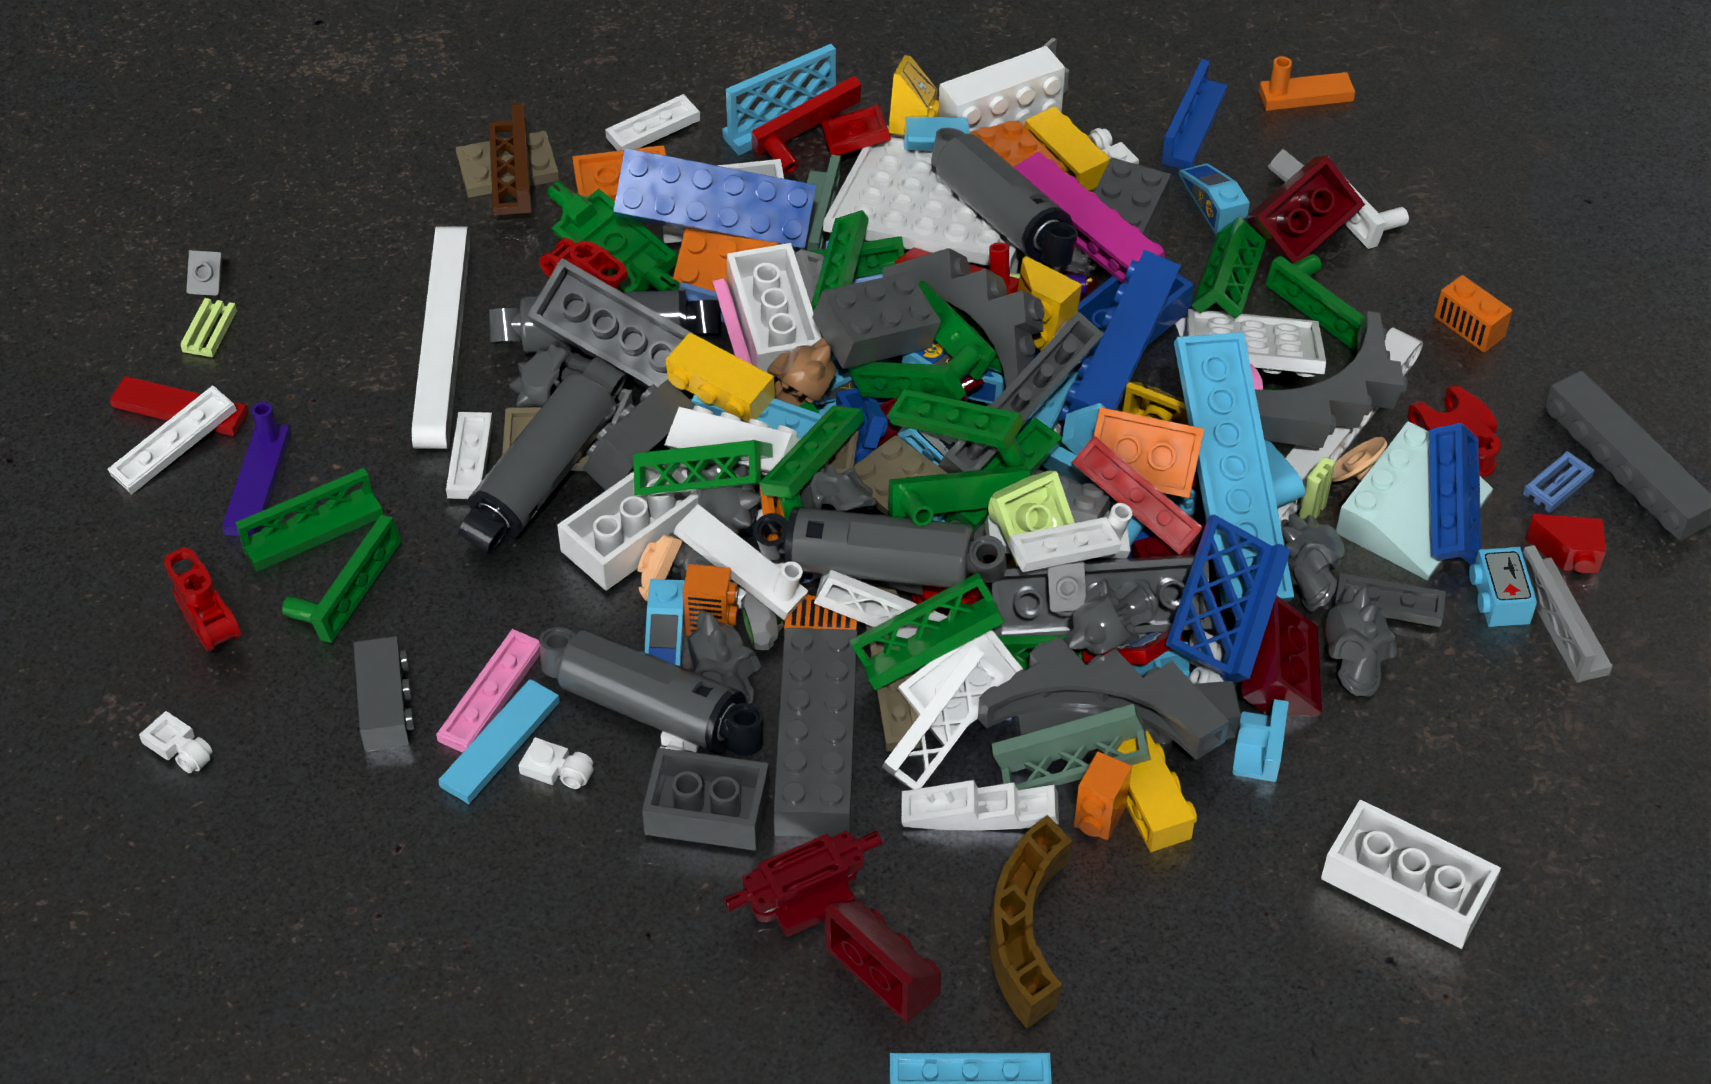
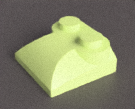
M1046 471L1011 484L995 492L988 504L989 515L995 523L1000 525L1007 544L1011 535L1075 523L1057 471Z

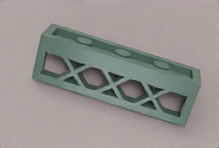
M831 155L827 172L810 170L807 183L816 185L804 250L824 249L828 232L823 231L824 218L838 195L841 184V156Z
M1134 704L992 743L993 756L1001 768L1003 784L1013 783L1012 772L1026 768L1033 772L1026 782L1015 784L1018 790L1049 785L1058 786L1082 779L1090 764L1081 760L1088 751L1099 749L1104 752L1103 754L1129 765L1151 760L1144 722ZM1133 738L1138 739L1140 750L1127 754L1117 751L1124 741ZM1063 759L1068 762L1062 772L1052 774L1046 771L1052 761Z

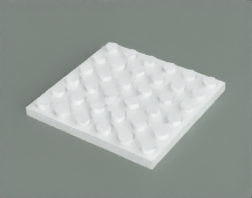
M889 133L891 140L862 149L824 218L823 231L831 233L835 218L863 210L869 218L864 240L867 242L902 236L904 250L915 247L934 253L950 248L967 257L969 263L989 266V246L991 244L1005 243L1009 245L1010 269L1019 250L940 180L936 167L931 163L933 150H904V135Z

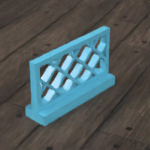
M832 44L826 45L726 88L727 127L722 129L723 139L738 155L753 150L751 142L752 130L836 86V48ZM826 58V61L823 63L820 69L815 70L814 67L817 65V63L820 60ZM801 69L793 82L788 80L794 71ZM809 74L814 75L806 88L801 86ZM822 80L826 81V84L819 86ZM775 81L767 93L762 92L767 83ZM783 85L788 86L780 99L775 97ZM797 91L801 92L799 96L792 98ZM749 92L741 104L736 103V96ZM757 96L762 98L754 110L749 109ZM771 102L776 104L775 106L766 110V108L769 106ZM744 114L750 115L748 118L740 121Z

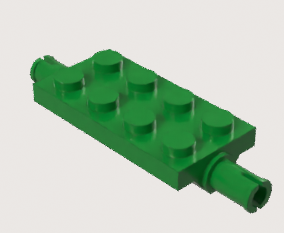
M561 181L554 183L560 191L556 190L552 185L549 187L547 196L562 207L563 211L561 220L551 227L555 236L560 240L562 238H569L575 243L581 241L593 242L620 260L627 269L628 278L618 285V289L624 293L646 291L651 286L658 291H668V288L670 290H679L680 283L667 273L676 265L677 254L638 221L613 216L615 201L598 188L590 196H584L577 193L574 194ZM609 269V276H614L618 273L615 269Z

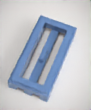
M1566 451L1525 486L1523 495L1526 497L1534 496V502L1537 505L1544 503L1546 505L1544 510L1551 513L1592 478L1594 469ZM1569 463L1573 465L1567 471L1559 475L1555 479V481L1552 482L1543 491L1539 489L1553 476H1555L1560 470H1562L1566 465H1568ZM1579 471H1582L1568 484H1566L1561 490H1559L1555 495L1551 497V495L1554 492H1556L1561 486H1563L1567 481H1569L1574 475H1576Z

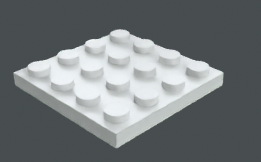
M1188 309L1187 336L1244 332L1249 362L1254 366L1253 368H1262L1263 372L1270 374H1279L1282 370L1294 371L1297 375L1303 377L1325 374L1326 358L1319 321L1241 314L1234 319L1228 312L1205 310L1200 314L1196 309Z

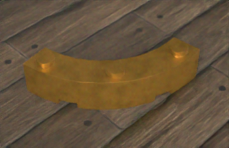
M1048 815L1033 825L1019 840L1016 849L1005 863L997 884L989 925L990 954L997 982L1012 1011L1026 1029L1057 1007L1062 984L1045 962L1039 946H1036L1032 926L1034 904L1045 885L1057 872L1067 865L1072 846V840Z

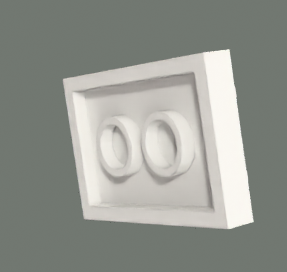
M990 630L929 662L898 686L897 689L918 716H920L972 645L985 653L982 657L985 661L1005 675L998 686L1010 680L1015 673L1023 668L993 630ZM975 666L968 676L970 691L986 689L994 678L978 666ZM964 682L956 693L965 692ZM981 695L972 696L973 706L978 701L979 697H981ZM966 697L951 699L948 702L947 712L949 720L966 717L968 714ZM942 712L934 722L943 721ZM978 713L968 726H970L973 722H975L978 719ZM960 724L950 726L951 735ZM944 726L929 728L940 744L944 746L947 742Z

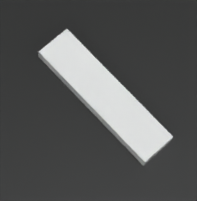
M212 385L108 468L110 475L132 495L236 412L237 409L234 403Z

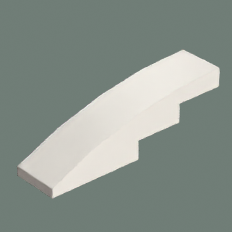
M971 780L902 791L903 827L966 831L1031 828L1046 815L1057 825L1059 824L1058 792L1055 785L1018 790L1013 782L978 788L975 781Z

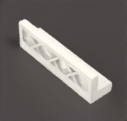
M830 570L828 575H822L814 604L872 627H876L918 605L834 570ZM932 610L928 619L939 622L947 618V616ZM905 624L898 629L896 636L909 638L915 635L918 626Z
M974 645L971 646L882 765L883 769L911 790L923 787L978 713L979 699L973 706L972 696H982L990 687L998 686L1005 677L1003 673L982 658L985 653ZM975 666H978L994 678L984 690L970 691L968 676ZM964 682L965 692L956 693ZM966 697L968 707L966 717L949 720L947 712L948 702L951 699ZM942 712L943 721L934 722ZM960 724L951 735L950 726ZM944 726L947 741L942 748L927 750L925 741L927 730ZM920 741L921 750L911 752ZM937 754L929 765L928 755ZM923 756L925 771L917 782L899 769L906 758Z

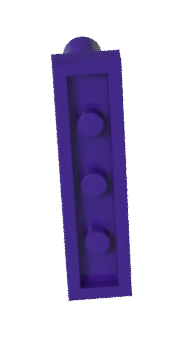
M258 402L251 409L255 427L222 525L224 535L239 536L235 522L268 509L291 437V430L289 425L276 424L272 406L268 402ZM262 525L247 531L248 536L260 532Z

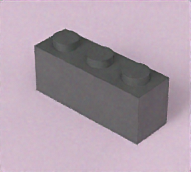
M397 636L353 642L359 727L364 750L372 751L409 745L408 731L415 730L412 708L406 709L405 702L412 700L409 678L403 679V672L409 671L407 650H400Z

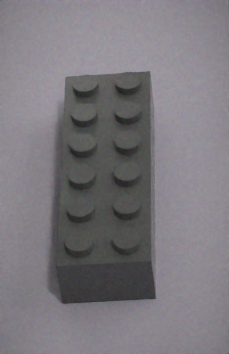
M563 258L559 261L527 314L532 324L593 359L595 357L603 359L625 373L626 378L645 389H648L653 384L658 388L668 379L665 359L690 332ZM679 389L689 400L692 401L695 394L685 389Z
M1196 554L1084 561L1086 595L1088 591L1104 579L1109 582V586L1113 591L1123 586L1127 580L1135 578L1145 579L1150 582L1152 590L1158 596L1159 605L1157 613L1151 622L1135 626V632L1148 633L1171 630ZM1207 560L1205 561L1203 571L1208 583H1210L1209 563ZM1017 565L1007 566L1004 576L1000 580L990 583L991 594L998 604L1005 622L993 629L996 636L1068 635L1073 629V614L1075 611L1052 612L1050 610L1047 568L1022 572ZM1202 591L1195 593L1192 603L1197 615L1209 611ZM1211 615L1200 619L1203 629L1212 628ZM1191 623L1185 625L1183 630H1193Z
M785 628L774 797L775 836L820 837L828 834L829 837H833L845 831L850 833L857 654L852 648L850 640L857 637V630Z

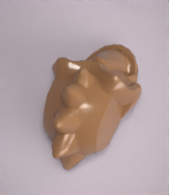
M824 337L812 346H797L792 351L780 354L769 365L767 372L778 379L774 384L775 399L796 406L805 402L812 403L814 400L818 401L819 404H824L830 382L836 372V366L830 358L831 348Z

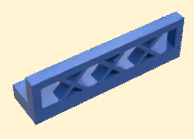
M1201 59L1165 135L1161 164L1179 169L1194 166L1227 94V84L1208 80L1210 61Z
M1463 423L1429 429L1432 557L1437 561L1462 557L1470 565L1475 564L1478 550L1481 549L1479 438Z

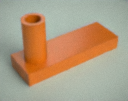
M1284 56L1274 59L1271 80L1260 81L1258 91L1266 111L1354 101L1355 90L1347 72L1290 78L1292 61Z

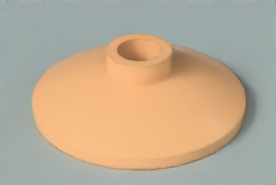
M1376 437L1365 441L1339 458L1335 464L1332 482L1344 481L1355 476L1358 480H1363L1387 447L1385 438Z

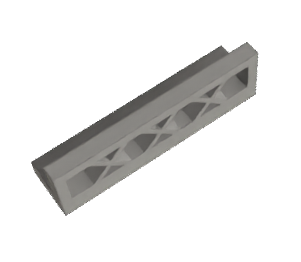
M1535 545L1525 547L1523 558L1537 600L1536 610L1576 683L1610 675L1613 666L1552 557L1542 559Z

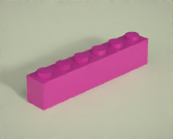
M1039 151L1014 166V168L1070 214L1073 227L1078 231L1076 246L1122 284L1126 279L1125 275L1132 260L1139 262L1144 250L1165 258V251L1158 243H1153L1142 234L1138 227L1129 224L1115 209L1105 205L1095 193L1089 192L1079 184L1075 177L1066 174L1058 167L1055 161L1049 160Z

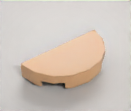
M665 534L658 541H651L645 548L638 565V572L642 573V587H639V592L644 600L648 601L650 579H666L683 540Z

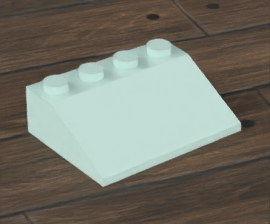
M1407 421L1342 505L1336 532L1338 535L1427 581L1442 562V560L1437 561L1432 557L1429 431ZM1481 476L1480 508L1493 490Z

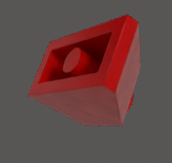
M1532 513L1526 532V541L1529 544L1535 545L1536 549L1547 558L1552 557L1554 563L1563 571L1599 573L1606 553L1603 519Z

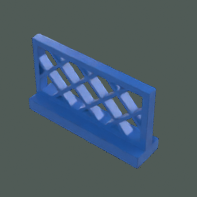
M1215 514L1208 516L1166 646L1220 673V678L1223 681L1237 683L1250 679L1291 550L1281 544L1272 546ZM1216 528L1225 532L1230 545L1229 548L1221 551L1218 550L1214 540ZM1249 545L1259 551L1255 564L1248 567L1241 547ZM1232 551L1240 571L1228 575L1221 555ZM1212 559L1220 579L1208 583L1203 567L1205 561ZM1242 575L1247 589L1244 597L1238 599L1230 579ZM1222 583L1229 603L1218 607L1210 587ZM1202 591L1209 611L1197 615L1192 600L1195 593ZM1231 607L1236 623L1234 629L1227 631L1219 611ZM1211 615L1219 635L1207 639L1200 619ZM1190 623L1198 641V644L1193 646L1179 640L1183 627ZM1221 639L1226 652L1223 663L1214 658L1209 643Z

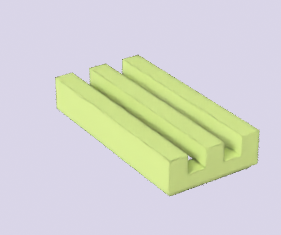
M204 298L180 343L182 352L214 357L237 312L236 304L229 302L227 306H224L223 301L220 300L213 304L211 299ZM219 314H223L222 317H221V319L219 320V322H218V324H217V326H216V328H215V330H214V332H213V334H212V336H211V338H210L208 344L206 345L205 348H203V345H204V343H205L207 337H210V335H211V333H212V331H213V329H214L213 326H214V324H215V322H216V320H217Z
M1327 457L1322 458L1307 477L1305 484L1306 494L1303 496L1299 517L1304 521L1308 515L1316 519L1320 514V509L1323 510L1326 507L1336 464L1335 461Z

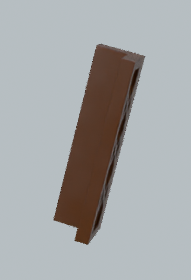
M524 103L511 104L512 120L489 122L494 215L532 212ZM513 131V135L506 140L496 135L497 132ZM505 151L514 155L507 162L499 158ZM507 172L515 176L508 184L499 179ZM508 194L517 199V202L499 204V201Z

